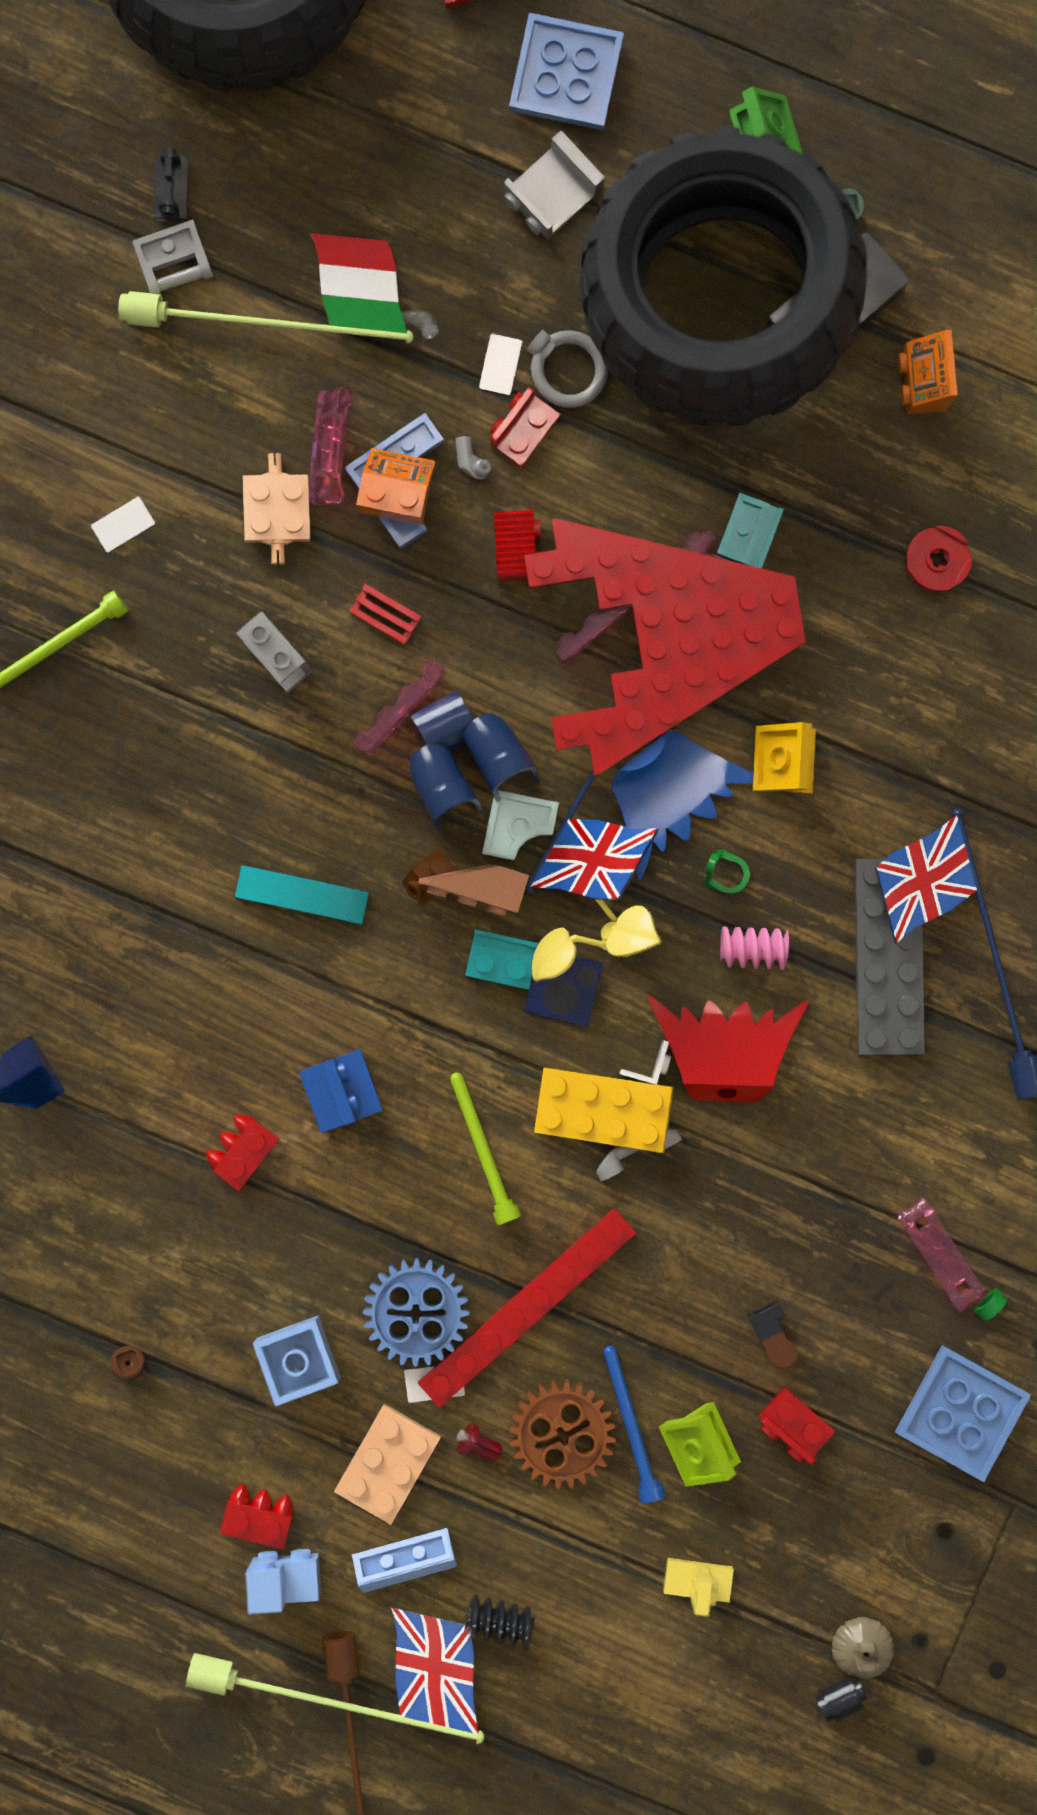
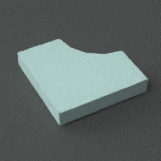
M497 790L501 801L496 802L495 798H493L482 854L515 860L519 848L527 840L539 835H553L559 802Z

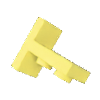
M667 1558L663 1592L664 1594L690 1597L694 1613L708 1616L709 1607L715 1606L716 1601L729 1603L734 1569L732 1566Z

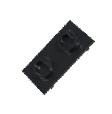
M164 148L163 154H156L154 219L186 220L188 155H177V150L174 148Z

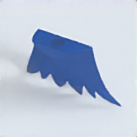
M667 731L618 770L611 788L619 803L626 826L632 829L658 828L659 831L653 842L663 852L666 847V828L687 841L691 830L689 812L705 818H716V808L709 793L731 797L733 793L725 783H753V773L708 751L678 731ZM652 843L636 870L639 880H641L646 870Z

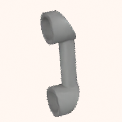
M668 1128L665 1149L682 1140L678 1130ZM622 1146L612 1149L597 1168L596 1173L600 1181L609 1179L623 1171L624 1168L620 1160L641 1149Z

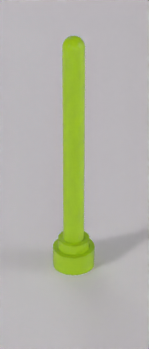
M113 590L103 597L104 601L99 603V608L0 672V688L106 618L111 620L116 617L118 619L129 612L117 592Z
M453 1073L450 1080L496 1205H493L495 1209L493 1216L496 1224L500 1225L521 1217L518 1205L513 1204L512 1199L507 1197L464 1078L460 1073Z

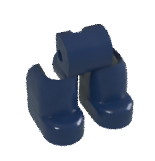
M457 690L411 715L426 746L411 756L410 774L413 784L440 836L444 834V831L439 823V819L452 808L466 802H473L478 812L482 811L476 795L455 761L453 751L456 748L464 746L470 752L496 802L501 801L497 791L500 784L519 772L529 770L536 783L541 781L537 768L528 752L523 748L520 740L504 719L493 713H488L473 720Z

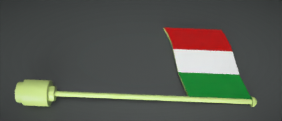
M311 233L319 257L321 295L330 325L168 309V303L163 301L161 294L129 291L128 294H121L118 306L120 320L127 321V324L139 326L159 328L161 321L166 322L167 316L171 315L406 340V343L412 342L414 338L411 331H406L398 303L396 266L388 242L382 240Z

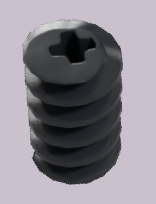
M474 1594L470 1600L464 1632L469 1627L471 1629V1637L475 1639L480 1630H482L486 1642L495 1633L499 1645L508 1636L512 1648L521 1639L523 1650L527 1651L531 1641L535 1615L531 1617V1610L528 1606L524 1607L521 1614H518L516 1603H513L509 1610L505 1611L503 1600H500L496 1607L493 1608L490 1597H487L481 1606L478 1595Z

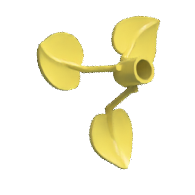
M596 900L611 920L601 930L602 940L599 941L578 935L570 937L568 930L565 928H558L549 932L539 942L532 960L533 979L538 983L541 980L556 978L567 971L573 964L576 956V946L574 945L576 942L598 946L618 957L636 954L660 944L650 912L642 906H633L625 910L617 918L604 900Z

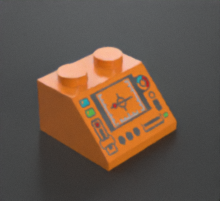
M944 330L906 342L901 351L902 353H898L899 373H904L905 384L901 385L900 398L902 405H907V414L946 411L957 397L952 330Z
M371 448L356 503L358 512L423 525L436 462Z

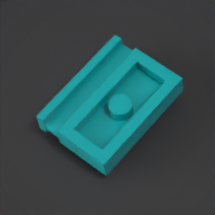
M739 493L716 555L733 562L762 568L784 509L771 506L769 503Z
M475 929L465 976L529 990L532 977V960L539 943Z

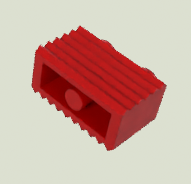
M533 510L494 512L498 582L528 581L524 555L542 552L535 551V539L541 538L540 519H533Z

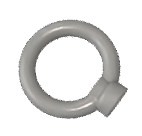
M541 330L528 346L527 351L533 355L531 374L535 387L552 404L566 408L580 407L593 401L603 390L608 376V368L604 364L603 358L590 336L572 330L556 332L549 336L544 330ZM561 344L579 345L587 350L593 358L595 364L594 379L590 386L581 393L574 395L562 394L553 389L545 378V359L555 347Z

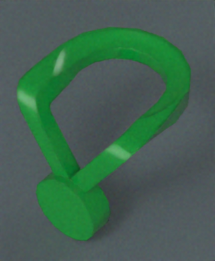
M719 849L717 853H712L704 871L707 873L704 880L705 885L708 888L726 894H736L744 890L750 879V871L746 862L724 849ZM720 858L736 862L743 869V880L736 887H725L712 879L713 871Z

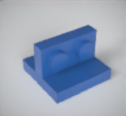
M361 1049L299 1071L321 1133L383 1111Z

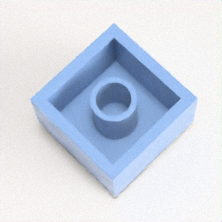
M319 1315L260 1336L253 1342L275 1406L338 1384L341 1378Z

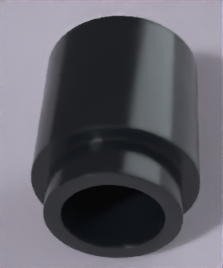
M850 1677L821 1690L822 1694L815 1697L827 1723L834 1719L838 1722L864 1709L862 1701L867 1699L859 1681L857 1680L852 1683Z

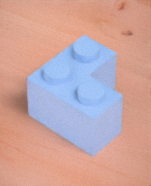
M297 1549L291 1551V1555L278 1556L276 1551H265L258 1553V1557H253L246 1572L248 1614L282 1612L285 1603L319 1601L321 1595L319 1553H311L309 1549Z

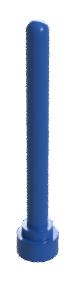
M607 1346L604 1349L605 1360L641 1478L639 1482L640 1488L637 1489L642 1504L654 1502L666 1497L662 1482L658 1481L657 1477L653 1476L616 1348Z

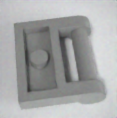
M193 220L132 241L149 291L152 294L162 295L161 292L202 277L204 280L214 277ZM194 257L197 258L199 265L159 279L155 277L154 272Z

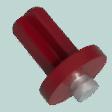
M470 1423L465 1430L461 1429L456 1438L459 1441V1454L467 1456L471 1451L491 1462L498 1460L502 1453V1445L479 1434L480 1427L477 1424Z

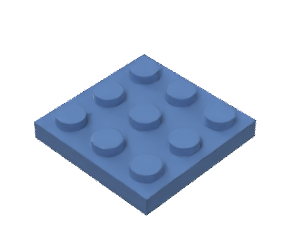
M529 13L509 111L604 130L624 32Z
M942 1345L895 1432L984 1482L1031 1394Z

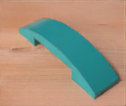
M241 866L235 898L363 924L369 892L247 866Z

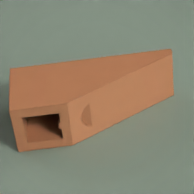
M487 864L419 878L418 883L429 886L427 893L446 898L447 893L458 895L457 902L476 907L477 902L488 905L486 911L505 916L506 911L518 913L529 875L502 866Z

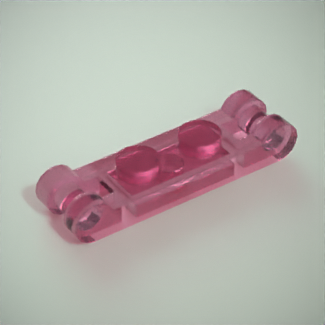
M348 387L337 388L335 391L323 390L317 397L308 492L309 501L314 506L327 503L338 504L344 500V489L341 486L347 411L348 407L353 403V393Z
M435 660L427 661L423 665V675L414 685L408 682L397 694L399 701L392 708L387 705L378 713L374 719L377 724L369 732L363 731L357 734L355 745L361 753H372L441 681L443 671L439 662Z
M922 1196L914 1201V1206L906 1211L903 1208L895 1213V1215L937 1278L958 1313H961L968 1308L967 1304L975 1299L979 1301L986 1297L987 1294L935 1212ZM923 1215L928 1223L917 1229L913 1221ZM966 1281L969 1288L959 1294L955 1287Z

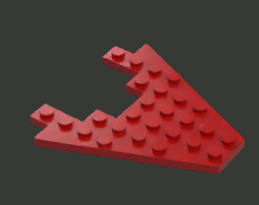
M557 518L551 520L556 550L524 555L529 589L594 579L599 611L632 606L642 669L610 675L616 707L551 717L556 751L589 746L594 776L606 771L806 642L794 576Z

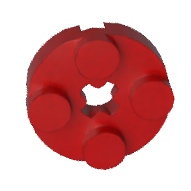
M936 526L935 528L919 532L910 542L906 551V573L917 586L929 592L944 593L958 586L968 575L972 564V556L970 555L965 537L955 529L947 526ZM941 551L944 553L943 560L947 563L945 566L939 565L935 567L932 565L933 560L930 558V554L936 555Z

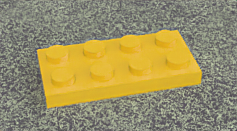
M543 1068L534 1133L664 1153L674 1087Z

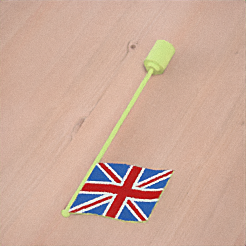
M392 1608L397 1633L395 1681L400 1715L238 1678V1670L232 1669L233 1662L197 1653L193 1654L186 1680V1687L225 1696L227 1689L233 1691L235 1684L474 1739L477 1740L476 1744H480L484 1740V1733L481 1730L478 1732L473 1702L474 1650L469 1627L464 1632L465 1624Z

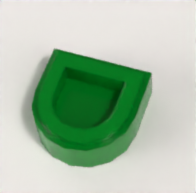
M995 1288L973 1308V1312L981 1320L987 1321L1004 1307L1008 1299L1000 1290Z

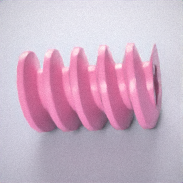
M722 927L720 960L725 958L728 968H732L735 959L739 960L741 968H745L748 959H751L754 969H758L761 960L765 961L767 969H771L774 960H777L780 970H784L789 951L788 929L784 938L778 928L773 930L771 937H769L766 928H761L758 937H756L754 928H748L743 937L740 927H735L732 936H730L727 927Z

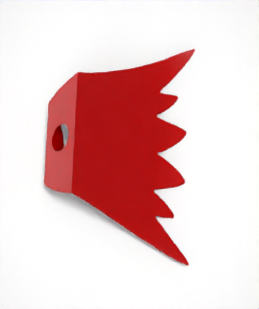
M647 995L651 1008L669 1042L688 1094L695 1101L756 1103L765 1097L774 1086L775 1077L786 1047L809 1003V1000L801 1003L775 1023H773V1010H769L755 1025L747 1002L742 1003L727 1022L719 1008L712 1001H708L705 1005L701 1021L698 1023L694 1015L685 1007L681 1008V1020H679L660 1002Z

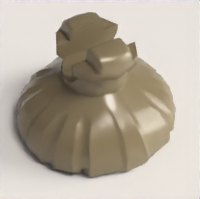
M857 1617L845 1621V1625H841L833 1637L832 1654L836 1665L846 1675L859 1680H868L881 1675L882 1672L888 1669L894 1657V1641L890 1636V1632L884 1625H881L880 1621L868 1617Z

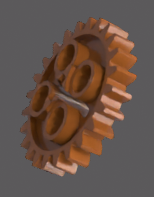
M569 1379L565 1380L563 1388H558L556 1381L552 1380L551 1390L548 1391L542 1384H539L540 1394L538 1396L531 1391L527 1392L530 1400L529 1404L523 1401L518 1402V1406L523 1413L512 1414V1418L519 1425L509 1426V1432L518 1435V1437L510 1440V1446L520 1447L513 1454L514 1459H525L521 1464V1470L524 1471L531 1467L533 1469L531 1472L532 1480L541 1474L543 1476V1486H546L550 1479H554L556 1489H559L562 1480H567L570 1489H573L574 1479L576 1478L585 1485V1474L590 1473L596 1478L598 1474L595 1466L599 1465L605 1468L607 1466V1462L602 1456L613 1455V1450L606 1445L607 1443L616 1442V1437L607 1433V1431L616 1428L615 1422L605 1421L612 1414L611 1410H600L604 1404V1399L599 1398L593 1401L594 1389L592 1388L585 1394L582 1393L581 1382L576 1385L575 1389H570ZM569 1404L575 1405L579 1408L580 1413L575 1419H566L561 1414L563 1407ZM543 1418L549 1422L550 1427L545 1433H536L531 1427L533 1421ZM585 1420L590 1422L585 1427L571 1430ZM560 1427L564 1431H569L568 1439L565 1441L561 1437L554 1438L557 1436V1429ZM580 1435H589L594 1441L590 1448L583 1450L575 1445L576 1439ZM554 1438L540 1448L535 1446L537 1442ZM550 1449H559L564 1454V1457L558 1463H550L545 1458V1455Z

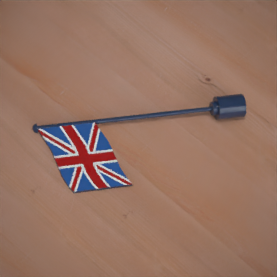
M592 769L524 891L526 893H533L534 889L563 890L596 900H619L659 829H632L600 820L572 819L596 777Z
M956 808L952 811V816L954 817L930 835L894 851L875 867L895 944H897L917 926L952 910L974 892L976 893L1018 1052L1012 1054L1013 1060L1007 1062L1017 1100L1036 1097L1037 1054L1033 1055L1031 1049L1024 1050L961 815L964 814V811Z

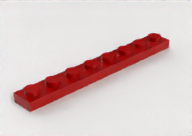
M613 1208L458 1345L453 1352L449 1353L418 1381L420 1387L440 1408L636 1234L635 1230Z

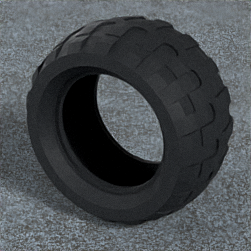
M107 0L129 38L141 49L153 55L159 64L186 80L192 78L207 85L208 88L221 91H230L231 87H250L252 91L274 88L273 82L284 80L290 76H293L295 80L305 76L315 69L318 60L327 53L333 54L341 46L350 31L351 24L354 19L358 18L366 0H244L238 2H218L213 0Z
M718 127L717 133L695 136L692 131L671 138L669 146L657 152L648 150L631 163L627 174L620 181H614L607 190L596 212V220L593 221L591 228H589L583 244L580 296L588 333L601 354L604 364L611 374L627 388L630 387L641 401L662 414L666 411L680 416L684 422L694 425L706 426L707 422H728L729 426H742L750 424L754 418L763 417L770 413L772 416L788 410L799 401L800 397L804 396L808 391L812 392L829 377L836 368L840 357L850 347L859 326L867 285V252L864 239L856 224V216L848 199L839 185L833 184L823 166L807 152L799 154L788 148L784 139L765 132L760 137L750 134H741L740 128ZM736 220L759 226L780 239L788 247L799 264L804 285L797 300L777 323L757 335L732 342H709L691 338L667 325L653 311L643 294L642 288L646 273L661 248L682 231L708 221Z

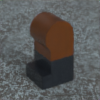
M776 1300L747 1314L771 1362L780 1368L790 1367L794 1364L798 1352L793 1342L785 1336L778 1322V1319L785 1316L780 1303Z

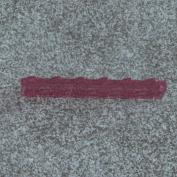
M709 528L702 534L696 530L683 541L685 545L683 549L702 554L714 545L716 537ZM632 606L608 609L601 615L597 611L582 622L585 628L576 635L570 632L557 642L559 649L556 650L555 656L563 665L627 615L632 610Z

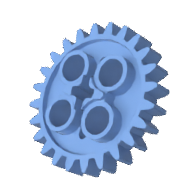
M419 1258L415 1259L413 1267H409L407 1261L403 1259L401 1270L399 1271L393 1264L389 1265L391 1275L388 1277L380 1272L378 1277L382 1284L371 1283L370 1288L376 1294L366 1295L364 1299L372 1304V1307L363 1309L364 1315L372 1316V1319L364 1324V1328H374L375 1330L370 1335L369 1340L379 1338L381 1342L377 1350L381 1351L386 1347L389 1348V1360L396 1353L399 1354L400 1365L406 1362L407 1357L412 1358L414 1367H417L419 1358L424 1357L427 1365H431V1355L433 1354L440 1360H443L442 1349L446 1348L448 1351L453 1352L455 1348L451 1340H463V1336L457 1329H467L468 1327L465 1321L460 1320L461 1317L470 1315V1310L461 1308V1305L468 1301V1296H458V1293L463 1289V1284L453 1286L452 1282L455 1274L452 1273L447 1277L443 1276L444 1265H441L436 1271L433 1270L431 1259L425 1267H421ZM397 1287L406 1289L409 1293L408 1301L401 1304L396 1303L391 1297V1291ZM434 1287L440 1290L442 1293L440 1302L431 1304L425 1300L424 1292L428 1288ZM414 1304H418L421 1311L443 1309L446 1311V1314L423 1313L419 1320H415L411 1313L389 1315L387 1310L410 1311ZM398 1320L404 1321L408 1325L409 1332L404 1336H396L391 1331V1324ZM428 1321H436L441 1325L442 1332L435 1337L428 1336L424 1332V1324Z

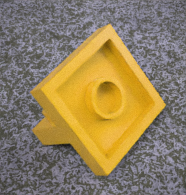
M800 722L756 726L753 791H784L813 794L816 729L812 728V724Z

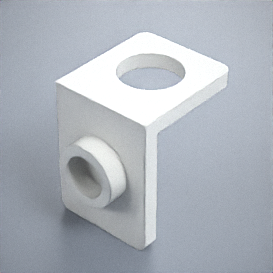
M662 1040L652 1078L624 1069H620L619 1074L657 1085L659 1075H666L671 1056L665 1055L669 1042Z

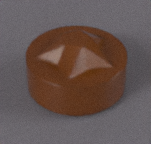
M123 1346L117 1349L111 1359L114 1375L124 1381L138 1378L145 1367L142 1352L134 1346Z

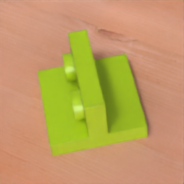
M714 1402L705 1403L686 1417L669 1420L659 1426L686 1487L728 1481L736 1475L733 1467L741 1461Z

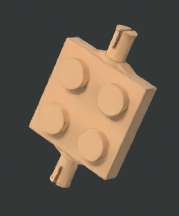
M274 453L268 454L269 473L243 476L245 543L262 542L271 545L272 565H277V552H279V565L285 564L284 545L292 542H310L308 475L282 473V454L276 453V466H274Z

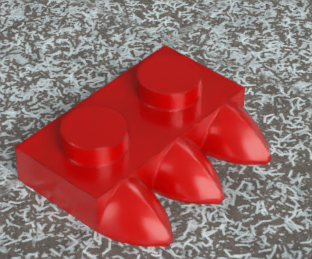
M244 1114L233 1116L235 1126L241 1133L240 1136L231 1132L220 1133V1140L227 1154L219 1150L206 1151V1157L210 1166L214 1169L213 1172L238 1191L242 1189L280 1139L255 1118Z
M244 1483L240 1484L234 1489L227 1501L220 1534L284 1549L293 1515V1505L289 1495L285 1494L276 1502L273 1509H271V1498L267 1489L257 1493L252 1503L249 1504L248 1489Z

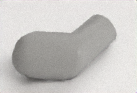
M470 436L457 437L455 441L458 467L473 479H484L491 472L490 462L486 459L483 461L473 454Z

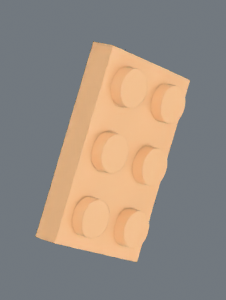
M383 1404L334 1492L391 1525L441 1436L388 1405Z

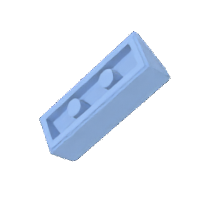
M447 1528L352 1555L358 1587L363 1593L457 1567Z

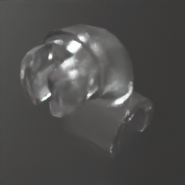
M420 310L401 311L406 329L408 324L412 323L422 331V335L426 339L438 335L437 321L429 313Z

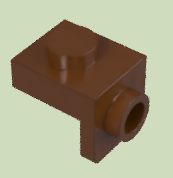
M437 848L415 866L401 882L405 886L407 893L421 905H424L433 894L427 893L429 886L418 883L419 878L458 870Z

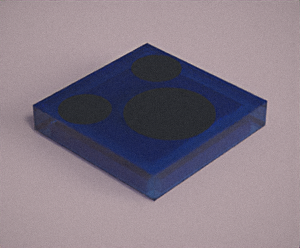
M575 956L570 968L556 978L541 980L537 983L532 977L524 1011L588 1026L603 963Z

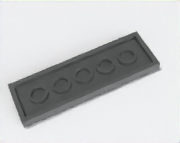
M855 859L857 1055L925 1054L923 926H917L895 944L875 867L884 859Z

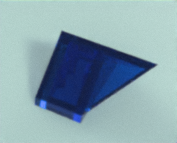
M33 1036L26 1038L2 1054L0 1059V1102L38 1109L66 1091Z

